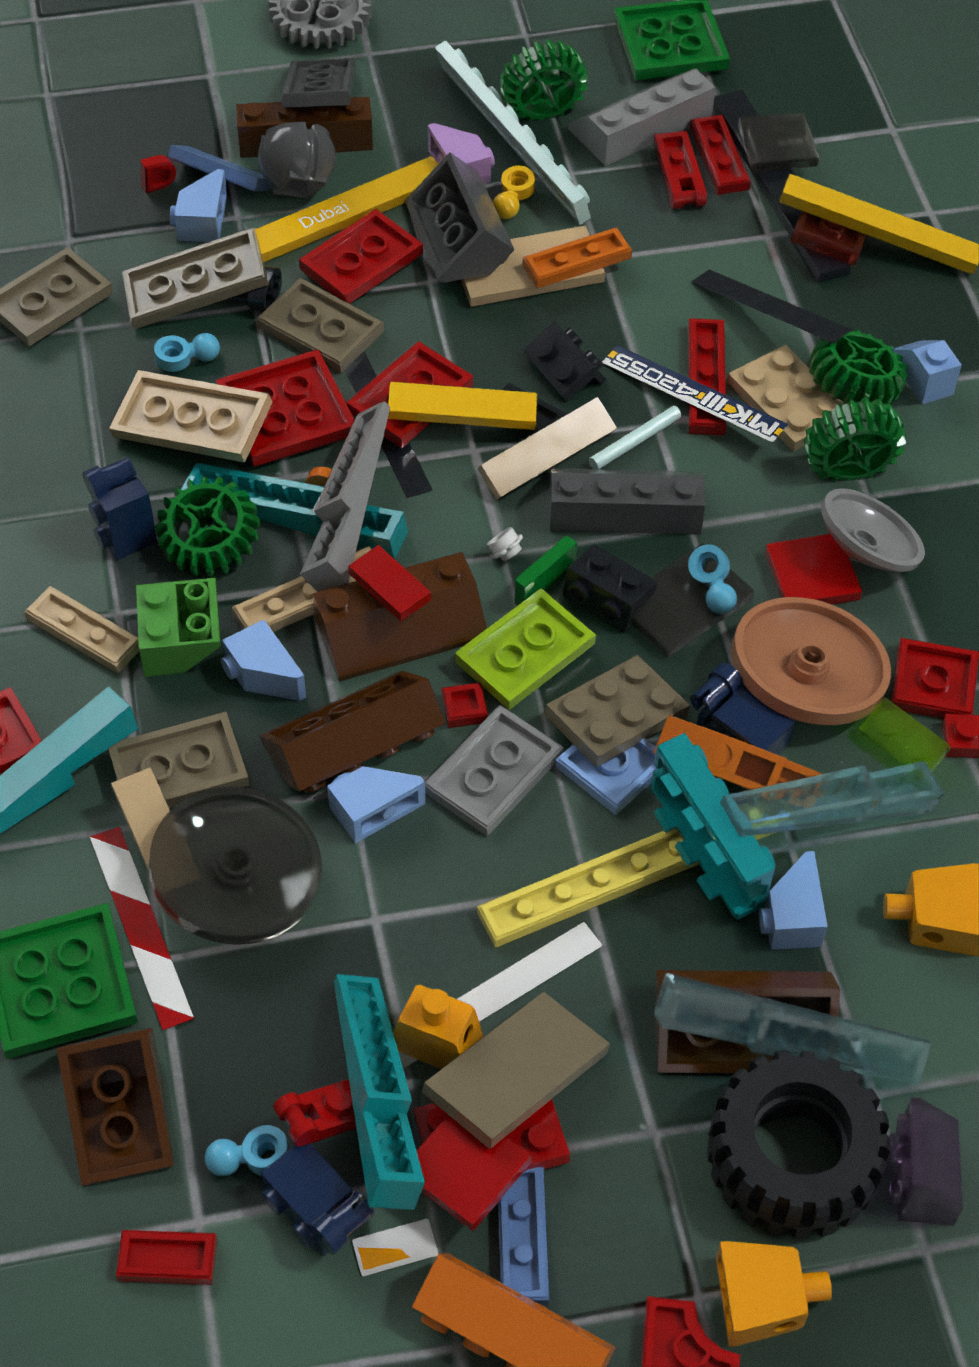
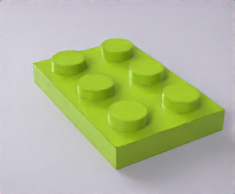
M541 588L456 651L455 663L478 683L481 682L483 688L510 710L595 644L596 634Z

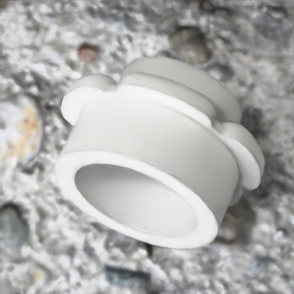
M512 527L497 534L487 543V546L492 551L490 556L492 558L500 557L503 561L512 558L522 549L519 545L523 539L522 534L517 535Z

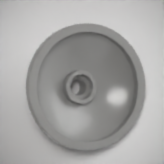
M834 489L823 499L821 512L825 526L837 545L852 560L874 569L888 572H906L916 569L924 559L925 549L916 531L902 516L881 501L851 489Z

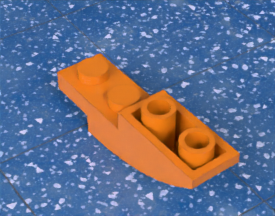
M668 715L657 745L685 733L693 746L697 744L701 747L707 758L708 768L715 778L719 777L727 783H732L810 814L825 774L746 742Z

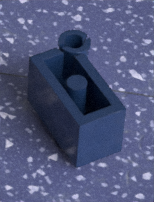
M127 456L103 468L95 466L82 472L85 485L93 501L88 504V508L94 522L98 525V527L93 529L95 537L103 550L109 548L116 561L158 542L149 493L139 478L137 479L136 470Z
M720 663L708 675V681L690 696V702L697 711L705 704V707L698 714L697 725L777 755L790 744L794 721L757 699L743 684L740 673L727 663Z
M311 1144L300 1147L294 1145L261 1172L264 1187L261 1195L266 1204L277 1215L284 1212L294 1223L291 1228L298 1240L308 1249L314 1245L323 1256H326L328 1253L332 1255L337 1253L349 1242L348 1236L366 1220L375 1215L373 1207L368 1205V1200L365 1199L362 1202L363 1195L358 1191L353 1192V1189Z

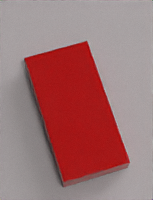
M379 545L348 565L349 575L400 622L431 601V592Z
M122 1230L116 1270L117 1281L212 1285L217 1247L216 1233Z

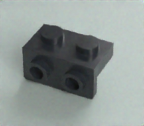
M554 321L523 351L568 402L594 377L601 384L607 379L599 371L603 364L590 349L584 353L579 348L584 342L573 329L568 327L564 331Z
M594 544L568 567L563 595L606 623L611 624L622 632H626L631 626L634 612L656 592L658 581Z

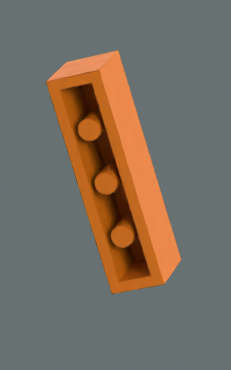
M449 1253L438 1254L412 1305L414 1309L423 1313L421 1322L443 1334H446L448 1329L455 1331L465 1337L462 1345L485 1358H488L490 1353H493L507 1361L505 1367H607L616 1348Z

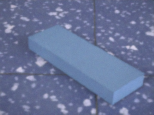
M171 145L168 157L171 160L208 174L217 169H224L226 181L252 191H267L271 188L264 176L258 172L189 146Z
M543 1167L525 1170L498 1202L500 1282L540 1305H549Z

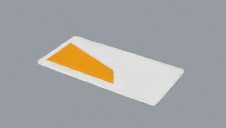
M423 1219L352 1240L361 1276L371 1275L438 1255L429 1219Z

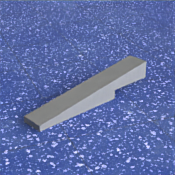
M385 401L357 414L313 511L323 523L300 575L317 592L349 582L348 565L354 561L390 411V406Z

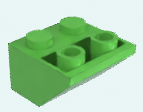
M216 578L136 585L139 652L145 677L185 673L221 646Z

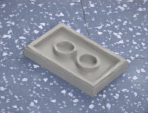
M499 705L425 782V794L488 837L554 766L556 759L564 752V747Z

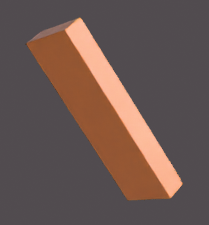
M616 227L524 256L522 266L538 289L631 259L632 249Z

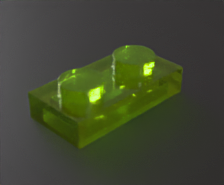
M887 698L880 702L859 728L862 734L924 780L927 779L951 749L947 742Z

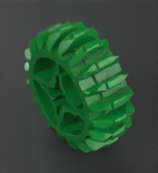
M547 39L543 45L535 41L534 46L529 49L522 46V53L519 55L512 54V62L505 63L504 72L500 74V93L505 106L510 105L518 119L525 116L530 122L534 118L543 120L545 118H554V116L559 114L564 116L565 110L575 109V101L583 100V91L587 90L586 80L588 79V73L581 55L572 48L571 44L565 46L561 40L553 44V42Z
M856 329L854 332L850 331L835 343L822 338L819 339L810 355L809 364L811 366L809 373L814 376L813 382L822 385L821 391L823 393H830L833 396L832 400L839 399L844 404H848L850 399L854 402H860L863 398L867 397L870 403L880 399L883 404L893 405L906 384L905 380L908 376L906 369L908 366L902 362L903 357L900 354L894 353L893 346L885 345L883 339H876L872 337L871 333L868 335L863 334L859 329Z
M867 397L863 398L860 402H854L850 399L848 404L842 406L836 403L835 409L831 411L823 410L822 418L812 419V427L806 429L804 450L809 466L812 467L814 472L818 473L819 478L830 477L834 482L839 479L845 481L861 480L868 476L873 478V475L879 471L886 472L887 465L897 463V456L904 453L903 446L907 443L905 438L906 432L901 416L892 408L891 404H883L880 399L870 403Z
M203 475L201 484L195 485L193 481L188 479V488L182 490L175 486L173 491L175 498L164 497L163 504L165 509L157 510L159 523L155 524V531L157 536H159L158 544L160 549L166 551L165 556L167 560L171 563L176 562L178 569L182 572L190 567L192 574L197 577L203 569H206L207 575L213 577L215 569L221 567V570L228 574V564L233 562L241 566L243 561L240 554L252 556L253 549L250 543L258 542L259 535L256 530L260 528V520L256 516L258 512L256 505L250 501L249 494L245 489L239 491L238 485L234 481L225 486L224 480L218 476L212 484ZM230 510L237 516V523L233 531L228 529L226 523L228 520L227 514ZM183 522L187 523L190 529L188 531L189 538L185 543L179 539V530Z

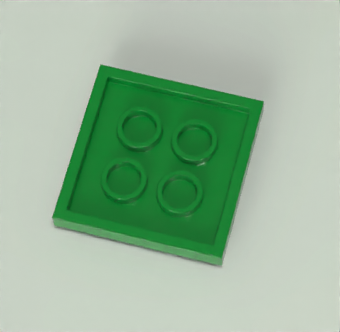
M680 0L615 8L614 20L635 80L676 76L693 69H697L700 73L729 69L730 57L708 0Z
M109 903L0 931V1038L6 1059L138 1023Z

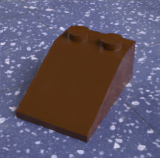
M153 1027L56 1048L82 1186L174 1166L162 1075Z

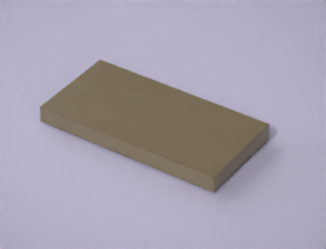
M254 227L122 271L130 321L134 329L269 285L258 236Z
M542 992L425 1081L422 1093L486 1147L491 1149L608 1053L610 1043L548 994Z

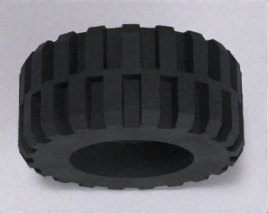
M789 1050L774 1052L772 1061H768L765 1056H760L750 1061L748 1072L745 1069H739L730 1078L729 1086L722 1089L717 1099L708 1135L707 1160L713 1164L711 1177L715 1187H725L722 1199L731 1209L740 1206L744 1210L742 1216L744 1221L753 1227L757 1221L768 1225L766 1233L780 1237L782 1230L793 1231V1239H808L812 1230H817L818 1235L824 1237L834 1234L838 1223L843 1227L857 1220L860 1210H866L872 1201L886 1169V1161L890 1154L891 1138L886 1135L890 1125L886 1112L882 1110L877 1111L880 1099L872 1088L864 1090L861 1087L864 1078L856 1071L850 1070L849 1073H846L839 1068L840 1061L829 1056L827 1062L815 1059L816 1053L802 1050L800 1057H791ZM782 1114H795L810 1118L823 1126L831 1134L838 1146L840 1160L835 1167L819 1174L801 1175L788 1172L771 1162L762 1152L755 1137L756 1127L763 1121Z

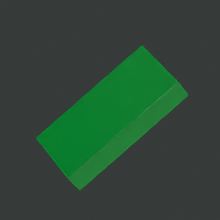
M568 535L563 537L515 579V605L518 606L541 588L547 592L567 574L568 567L576 561L577 542Z

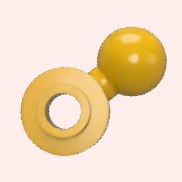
M512 166L506 169L501 176L502 193H499L493 201V205L501 219L515 217L520 208L519 200L529 198L535 191V175L531 169L525 166Z

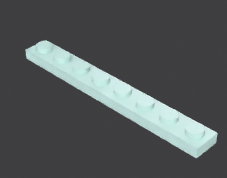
M446 40L437 45L435 49L443 70L579 225L590 219L591 216L587 206L590 198L585 189L580 184L575 186L572 183L569 172L562 164L557 166L554 163V158L546 145L542 144L539 146L537 144L536 137L529 126L526 124L521 126L510 105L505 107L502 104L496 89L493 86L488 88L485 85L479 70L476 67L471 69L468 66V61L459 48L454 50Z

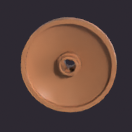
M783 597L760 603L742 617L733 637L731 646L732 662L734 668L740 673L745 687L771 709L798 721L817 725H841L858 721L878 707L890 683L891 664L880 639L867 625L852 614L822 601L801 597Z

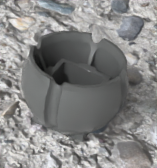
M290 122L266 130V137L261 135V143L258 150L259 167L266 181L272 186L273 194L310 199L330 180L334 172L336 151L331 141L330 133L325 127L313 124L311 129H308L306 122Z

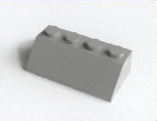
M693 69L568 123L567 129L604 166H608L652 146L654 134L684 131L690 128L691 119L712 116L716 87L697 69Z

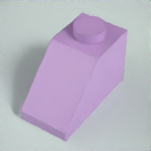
M435 123L428 125V151L438 163L451 152L475 169L484 184L491 182V167H494L495 164L494 156L491 149L484 146L478 135Z

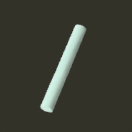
M676 406L665 410L590 457V466L593 469H601L681 418L680 410Z

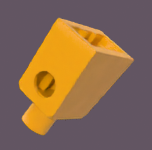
M979 863L915 870L911 873L906 887V894H884V919L908 920L909 941L913 945L979 956Z
M423 985L415 986L393 1032L399 1052L440 1069L444 1068L483 1038L478 1016L473 1006L448 996L443 990L430 989Z
M731 1241L720 1242L716 1255V1264L729 1347L799 1330L804 1327L808 1317L807 1302L831 1300L832 1288L828 1271L802 1273L799 1252L796 1248Z

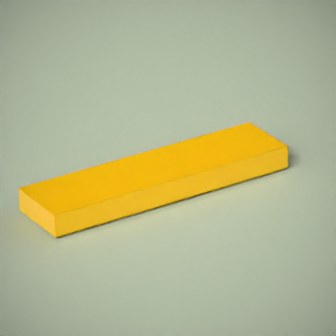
M390 382L388 402L390 411L388 419L535 430L537 393Z

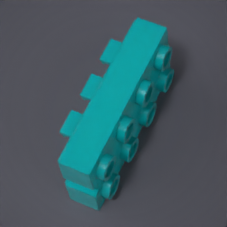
M685 733L657 745L654 760L656 769L652 773L650 788L662 805V808H657L653 814L666 833L677 829L682 836L683 841H678L675 848L685 864L690 866L698 862L704 870L705 874L700 875L696 880L709 900L720 896L733 917L737 920L765 907L775 871V861L771 852L766 846L759 845L752 834V826L749 819L742 811L737 812L730 801L729 791L721 778L713 776L708 768L707 758L699 745L693 746Z

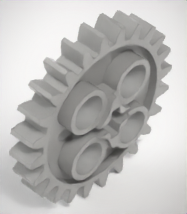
M371 0L268 1L270 23H273V30L280 31L281 38L289 36L291 44L300 40L302 47L307 46L308 43H313L314 48L318 49L320 43H325L327 48H331L332 42L335 41L342 46L344 45V38L354 41V33L363 34V27H369V19L372 18Z

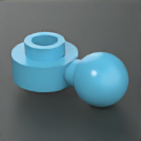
M210 333L197 335L192 343H188L179 336H165L155 343L154 360L156 365L162 370L178 372L189 365L191 357H195L203 362L214 360L219 354L220 344L218 339Z
M710 544L696 548L688 561L690 574L699 583L709 587L706 593L708 608L716 614L729 613L736 605L737 595L730 585L723 582L730 570V562L727 555L717 546ZM716 561V569L711 573H707L705 571L707 563Z
M263 1125L250 1131L242 1145H237L229 1139H218L212 1142L205 1152V1164L209 1171L217 1176L231 1175L239 1168L240 1164L244 1163L247 1164L252 1172L261 1175L262 1171L290 1149V1145L282 1130L275 1126ZM268 1150L275 1151L272 1157L267 1159L261 1158L264 1152Z

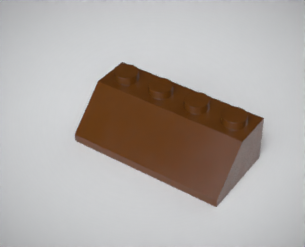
M351 97L350 105L282 108V102L236 104L240 158L258 157L261 135L266 137V130L290 122H306L308 129H311L313 124L325 127L330 133V138L336 152L373 150L370 97Z
M463 552L405 567L409 573L431 592V601L402 622L357 581L313 593L315 622L339 682L462 647L487 629L476 581Z
M402 670L259 736L288 786L308 793L327 784L325 779L338 773L340 775L346 772L351 773L363 766L362 762L374 756L376 758H385L399 751L398 745L411 739L413 742H417L431 737L435 734L434 728L445 724V720L429 679Z
M656 970L655 1032L657 1071L661 1073H736L739 1069H745L748 1072L750 1061L760 1056H765L768 1061H772L774 1052L789 1050L791 1057H800L801 1051L804 1050L815 1052V1059L827 1062L828 1056L837 1060L840 987L832 972Z

